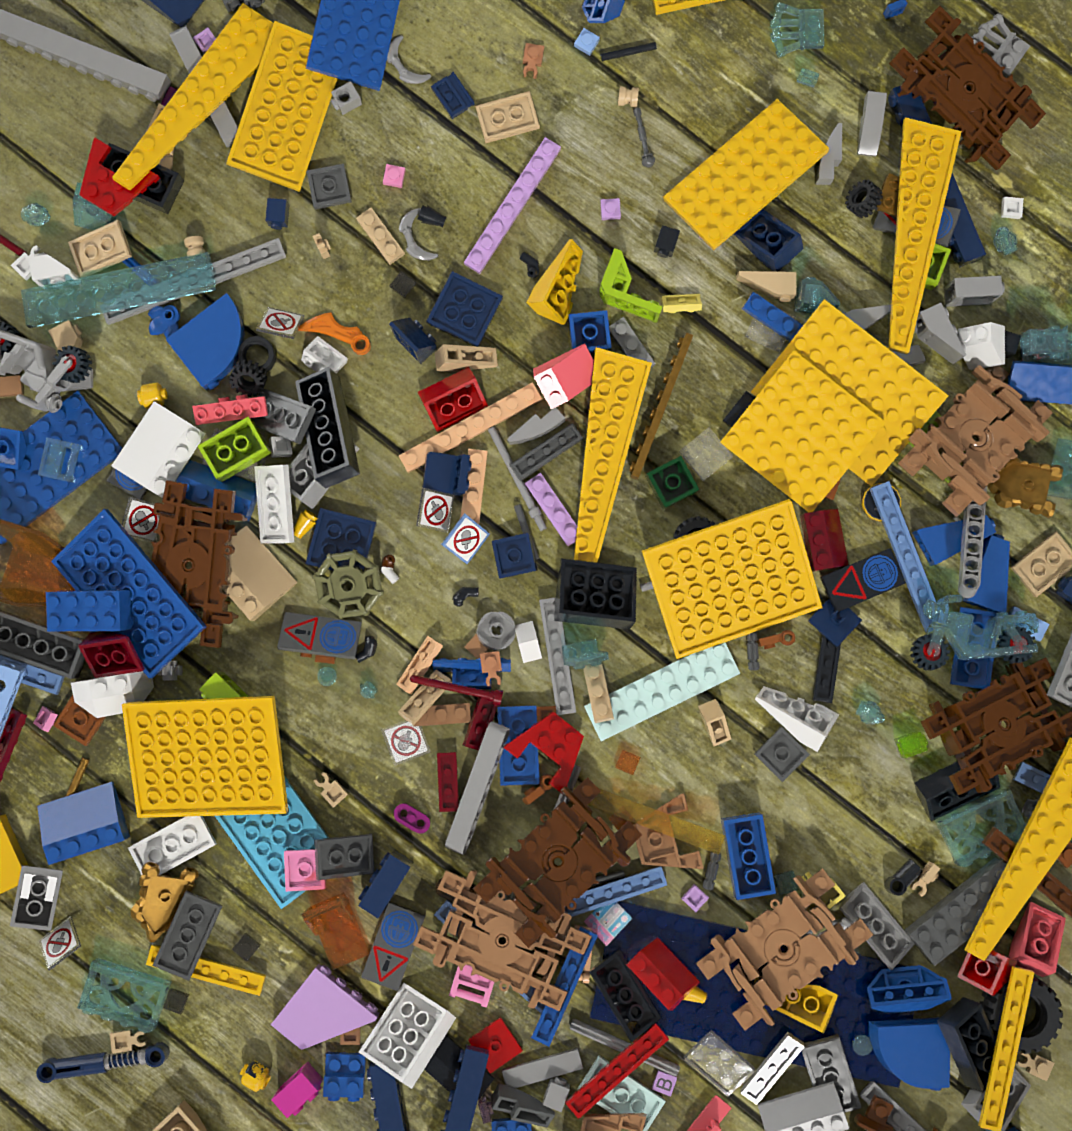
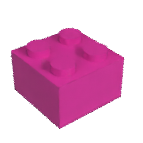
M306 1062L278 1088L271 1100L286 1118L292 1114L296 1116L304 1108L303 1105L307 1100L311 1102L319 1094L318 1091L322 1088L320 1085L323 1078L309 1062Z

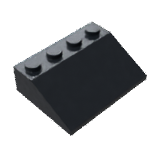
M561 558L555 598L554 621L630 630L636 622L637 568Z

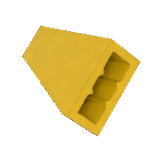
M6 814L0 816V894L18 886L22 865L29 866Z

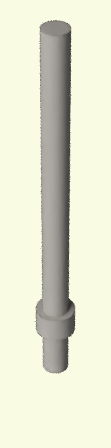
M496 428L488 429L529 509L528 513L531 519L534 518L540 531L547 529L541 517L542 513L533 502L523 480L520 482L510 468V464L513 461Z

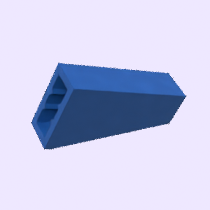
M985 515L984 539L996 533L995 523L987 515ZM963 520L922 528L912 532L930 566L936 565L961 552Z
M993 534L985 538L983 542L980 586L973 597L964 598L963 602L1002 615L1006 614L1010 542L1004 540L1005 537L1002 535Z

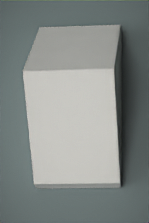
M533 621L515 625L523 663L541 659L542 656Z

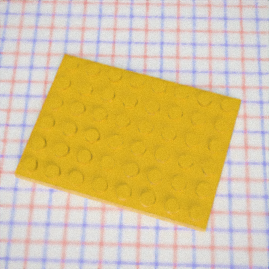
M825 299L751 391L757 397L794 350L884 420L886 424L849 467V470L870 486L875 484L910 442L909 437L918 428L921 429L949 396Z
M790 499L641 551L676 659L822 608L796 514Z
M275 696L125 702L122 704L137 818L286 814L288 812Z

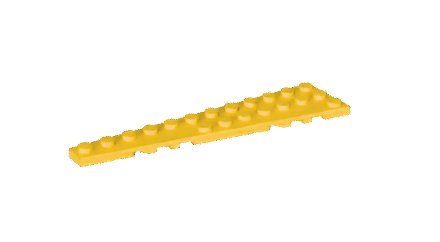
M242 3L113 175V180L126 189L131 190L151 169L160 163V160L167 153L169 154L173 151L174 147L180 141H183L190 131L194 128L196 129L230 97L231 93L235 92L246 78H250L260 65L273 22Z
M906 117L903 120L888 349L908 354L910 351L962 132Z
M597 347L595 348L574 552V560L595 563L599 559L652 365L651 362Z
M1071 737L964 949L983 961L988 957L1072 838Z

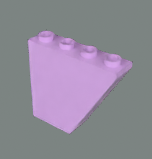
M318 964L271 1024V1026L301 1050L374 1022L379 1015L378 1009L374 1004L366 1003L358 991L350 990L347 987V983L339 977H334L331 974L332 971L325 965L321 966Z

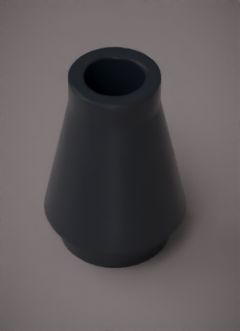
M422 205L417 220L424 224L443 228L446 216L440 214L429 205Z

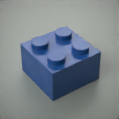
M607 310L569 314L571 349L586 344L591 355H595L596 347L611 351Z

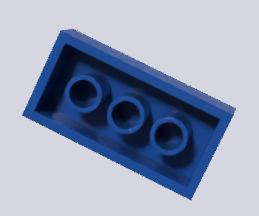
M130 590L46 592L47 632L123 631L132 629Z
M757 812L721 818L733 895L736 900L776 894L763 814Z

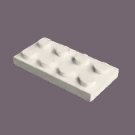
M254 466L260 543H293L294 530L289 466Z
M186 816L128 847L141 875L142 866L147 862L158 864L160 869L159 875L217 843L203 816Z

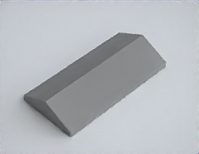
M864 882L844 898L839 909L851 923H854L859 918L863 920L873 933V936L866 940V942L890 970H893L915 943Z

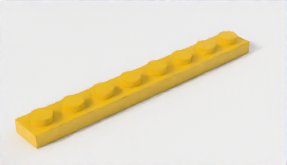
M1015 966L1011 968L978 1124L980 1128L992 1131H1001L1034 977L1032 970Z

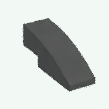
M498 1083L491 1095L492 1109L510 1113L511 1120L548 1128L555 1116V1111L543 1106V1103L535 1097L507 1085Z

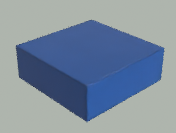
M899 0L887 5L883 13L885 19L902 14L907 6L906 0Z

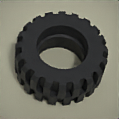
M1035 976L1033 977L1030 996L1035 1001L1036 1013L1031 1023L1022 1029L1018 1053L1021 1051L1024 1054H1030L1031 1050L1037 1053L1042 1051V1046L1047 1048L1051 1045L1050 1040L1057 1038L1058 1034L1056 1031L1061 1029L1063 1024L1059 1021L1060 1018H1063V1011L1058 1008L1062 1006L1060 999L1056 998L1057 994L1052 988L1048 987V984ZM1008 982L994 996L983 991L984 1001H980L996 1039Z

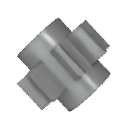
M170 661L157 675H162V680H177V675H182V666H178V661Z

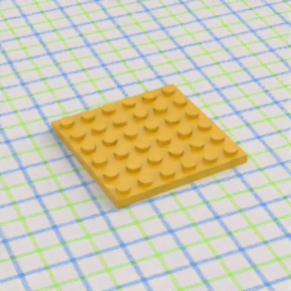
M793 350L720 443L807 512H813L886 422Z

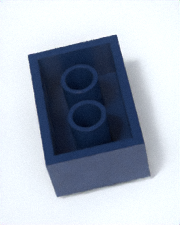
M395 849L392 853L387 852L379 864L382 866L381 870L377 869L369 880L372 883L371 886H366L358 899L361 902L358 906L379 918L414 862Z

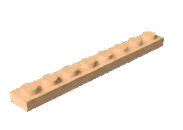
M532 382L400 454L399 458L406 471L410 473L425 464L428 452L444 454L538 403L542 398Z

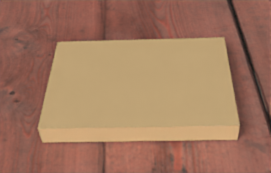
M530 91L475 106L485 144L540 129Z
M119 220L68 242L81 278H86L133 257L121 221Z
M1056 531L1010 568L1034 597H1038L1072 569V549Z

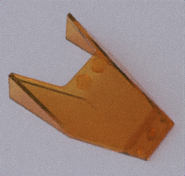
M0 519V535L12 544V550L0 583L1 603L16 607L46 606V592L76 591L51 562L64 549L63 546L43 532Z

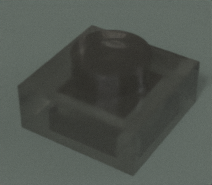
M245 933L232 950L247 962L261 945Z

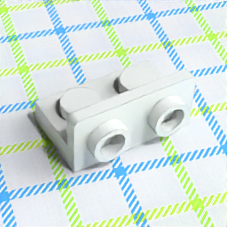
M317 336L303 350L301 360L307 367L312 368L316 372L330 367L337 373L347 363L348 358Z

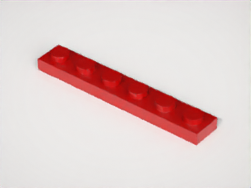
M655 1023L569 1097L565 1104L579 1119L669 1040V1037Z

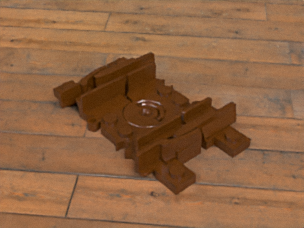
M938 6L925 21L938 36L917 56L918 59L916 60L903 47L889 62L905 79L897 95L900 97L912 92L914 94L912 98L915 99L921 95L923 103L931 99L934 103L931 111H937L949 124H954L955 126L952 129L962 131L963 138L959 144H964L968 149L973 145V151L964 162H976L982 156L995 170H998L1011 156L998 142L1003 133L1012 126L1018 117L1032 129L1046 113L1032 98L1028 99L1032 90L1027 85L1020 87L1013 80L1012 74L1005 78L1002 74L1005 67H1000L987 53L981 52L984 49L983 42L979 41L974 44V40L967 33L953 37L951 34L962 21L959 18L953 19L941 6ZM945 49L947 50L946 52H944L943 54H941V55L938 57V55H939L941 52H943ZM967 85H970L971 91L966 89Z
M1046 657L1024 667L1022 662L1005 665L1008 676L1002 675L999 677L1001 685L998 684L996 679L992 680L990 686L976 693L972 691L964 693L962 701L949 705L944 710L939 701L929 704L933 715L920 722L929 740L940 735L949 756L954 755L961 770L950 775L949 778L958 795L974 787L978 793L987 792L992 788L990 778L998 774H1007L1004 769L1005 765L1009 770H1014L1016 764L1031 756L1033 758L1042 757L1043 749L1049 746L1053 752L1065 748L1066 743L1063 738L1072 734V711L1059 717L1055 710L1048 712L1046 709L1052 703L1041 682L1055 675ZM1002 721L1005 722L1006 728L1002 726Z
M588 777L572 792L568 787L560 789L573 805L569 807L563 801L551 812V818L546 813L542 814L540 821L544 825H537L523 840H517L521 844L519 851H514L510 847L509 854L501 862L496 857H491L487 860L486 866L491 872L473 888L486 903L500 890L507 896L513 892L515 897L512 899V902L528 918L515 932V935L528 948L544 932L548 937L556 938L558 934L545 922L547 916L555 923L563 916L565 906L569 910L576 909L577 904L572 899L580 898L593 884H599L595 878L598 872H602L607 876V870L616 862L623 867L629 865L631 859L626 851L642 836L629 820L614 833L600 816L595 818L591 816L593 811L587 805L601 791ZM586 823L587 826L579 833L581 839L573 847H571L573 843L578 839L576 832H578L582 825ZM608 835L609 839L601 846L600 842ZM556 858H560L562 861L558 866L554 863ZM542 874L544 875L537 883L533 884L532 882H529L522 890H520L519 887L529 879L535 881ZM524 893H526L530 898H532L536 902L542 904V906L535 913L529 911L528 909L533 910L534 907H536L538 904L530 900Z

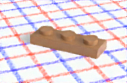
M470 703L431 706L413 727L470 723Z

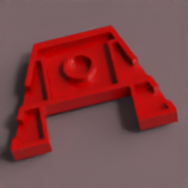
M94 138L79 195L114 217L132 203L136 196L140 193L143 194L153 182L156 183L160 177L149 171L131 190L126 189L113 180L115 173L102 165L111 151V147Z
M551 712L531 728L505 744L503 748L517 759L529 743L539 749L560 766L548 784L563 794L560 789L568 785L584 736L556 713Z

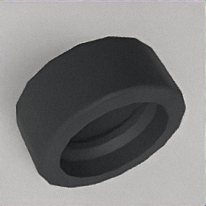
M253 336L247 338L239 347V361L242 363V360H246L248 363L246 358L248 349L253 345H263L269 354L268 360L262 365L264 367L263 371L266 370L267 373L276 363V350L264 337Z

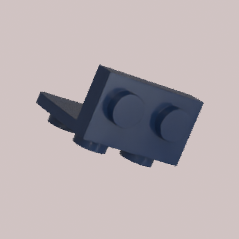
M428 452L425 462L423 489L454 495L465 494V491L469 488L467 475L472 465V462L469 460L470 455L461 454L455 456Z

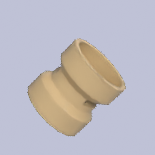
M620 86L618 106L629 104L631 107H637L639 88L633 87L629 90L626 87Z
M191 236L184 239L185 247L188 248L186 253L188 260L196 261L206 258V251L202 247L204 245L203 237Z

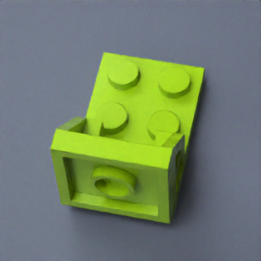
M614 248L600 285L599 295L603 303L657 323L662 306L654 300H643L638 294H628L632 278L622 251Z

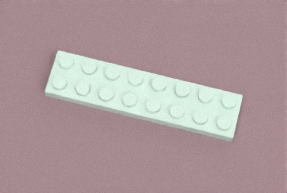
M724 642L690 654L610 693L613 720L595 723L591 703L585 705L584 708L600 741H603L739 675L740 672Z

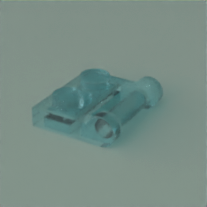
M46 438L38 475L74 483L75 477L73 476L78 454L82 450L83 445ZM68 448L71 449L66 474L64 475L61 474L66 449Z

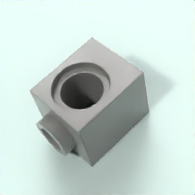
M351 81L331 92L333 97L331 103L336 111L340 110L342 115L362 105L360 96ZM343 97H349L348 101H341Z
M561 1077L550 1078L543 1097V1106L562 1112L570 1090L567 1080Z

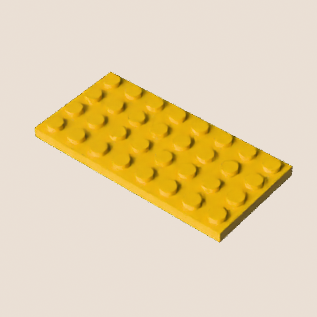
M274 21L226 165L300 192L337 78L306 69L313 38L312 35Z
M776 99L664 195L663 200L715 250L829 152V147L784 104Z

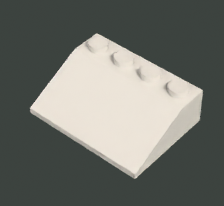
M154 401L111 466L163 498L166 480L175 481L206 433Z
M403 983L359 1053L412 1089L456 1017Z

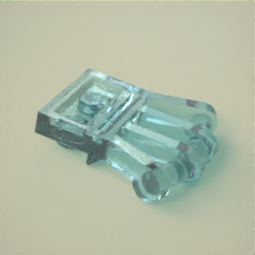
M784 3L776 4V12L770 21V27L772 28L770 39L776 47L778 58L797 49L824 48V9H797ZM783 13L798 17V19H781ZM780 27H798V32H780ZM798 39V42L786 47L781 42V40Z

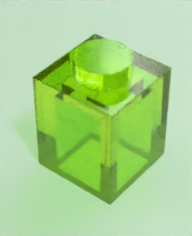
M915 731L894 739L901 758L906 759L928 751L926 747L928 741L921 732Z

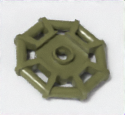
M355 549L349 552L327 554V558L312 577L315 581L318 604H322L339 616V619L369 615L372 607L380 596L384 594L378 564L375 565ZM350 559L349 565L339 566L337 561ZM356 561L368 570L363 572L361 568L354 566ZM331 566L334 571L330 577H327L324 574ZM372 575L374 588L368 587L367 576ZM346 580L353 584L350 590L343 586ZM323 583H327L329 594L325 595ZM366 593L371 594L372 596L364 604L361 599ZM333 598L338 600V603L341 604L340 608L331 601H329V599ZM357 604L358 608L346 610V605Z

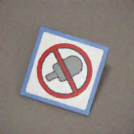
M464 513L441 545L468 564L490 533Z

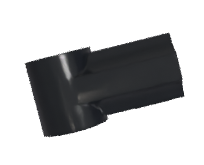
M909 859L893 876L885 880L884 886L886 891L897 896L903 895L907 887L923 871L914 861ZM898 881L899 888L898 890L894 891L892 889L893 882Z

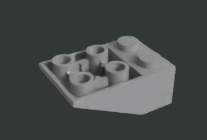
M939 303L918 314L914 331L918 339L950 363L955 364L966 356V348L957 336L958 332L955 325L951 324L948 318L949 312L947 308L943 307L942 303Z

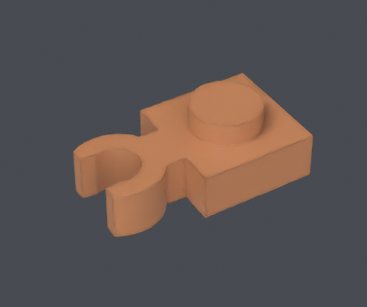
M526 43L523 56V64H526L523 69L524 77L527 76L528 71H533V79L537 78L538 70L536 66L541 67L544 46Z
M500 651L480 653L482 673H488L486 678L487 686H490L491 678H496L497 684L500 685L501 678L496 672L502 671Z

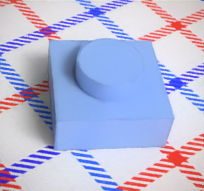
M583 28L574 43V47L590 56L600 41V37Z

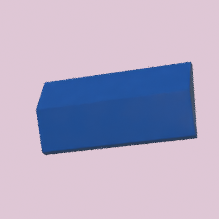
M0 427V467L19 470L27 451L23 431Z
M960 607L950 684L984 689L990 686L999 613Z

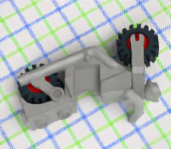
M0 322V375L5 376L6 373L16 375L24 370L25 373L20 378V381L39 393L36 395L35 401L22 394H18L16 400L34 409L51 413L57 412L62 407L60 392L67 390L72 383H80V380H86L84 376L88 377L90 375L87 373L88 370H92V367H89L92 361L88 360L91 358L90 355L80 348L64 346L62 350L57 351L59 354L57 356L54 348L18 336L20 333L16 330L17 328Z

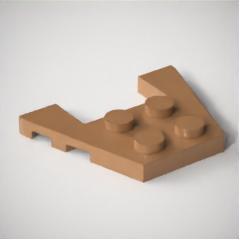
M684 793L676 796L633 824L642 834L636 841L642 865L704 869L699 851L680 856L678 854L669 815L688 811Z
M585 1114L580 1131H621L622 1128L630 1131H643L647 1114Z

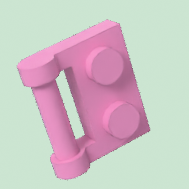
M465 965L462 971H460L458 966L449 996L454 998L458 996L474 1001L487 1008L494 982L478 974L471 976L472 967L470 965ZM462 984L484 991V996L459 989L458 985Z

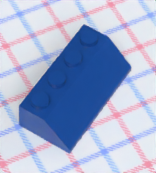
M192 460L188 462L176 481L188 484L185 499L209 508L213 506L214 489L236 491L234 513H241L248 518V522L250 521L257 503L256 483L237 476H232L220 482L215 478L209 466Z

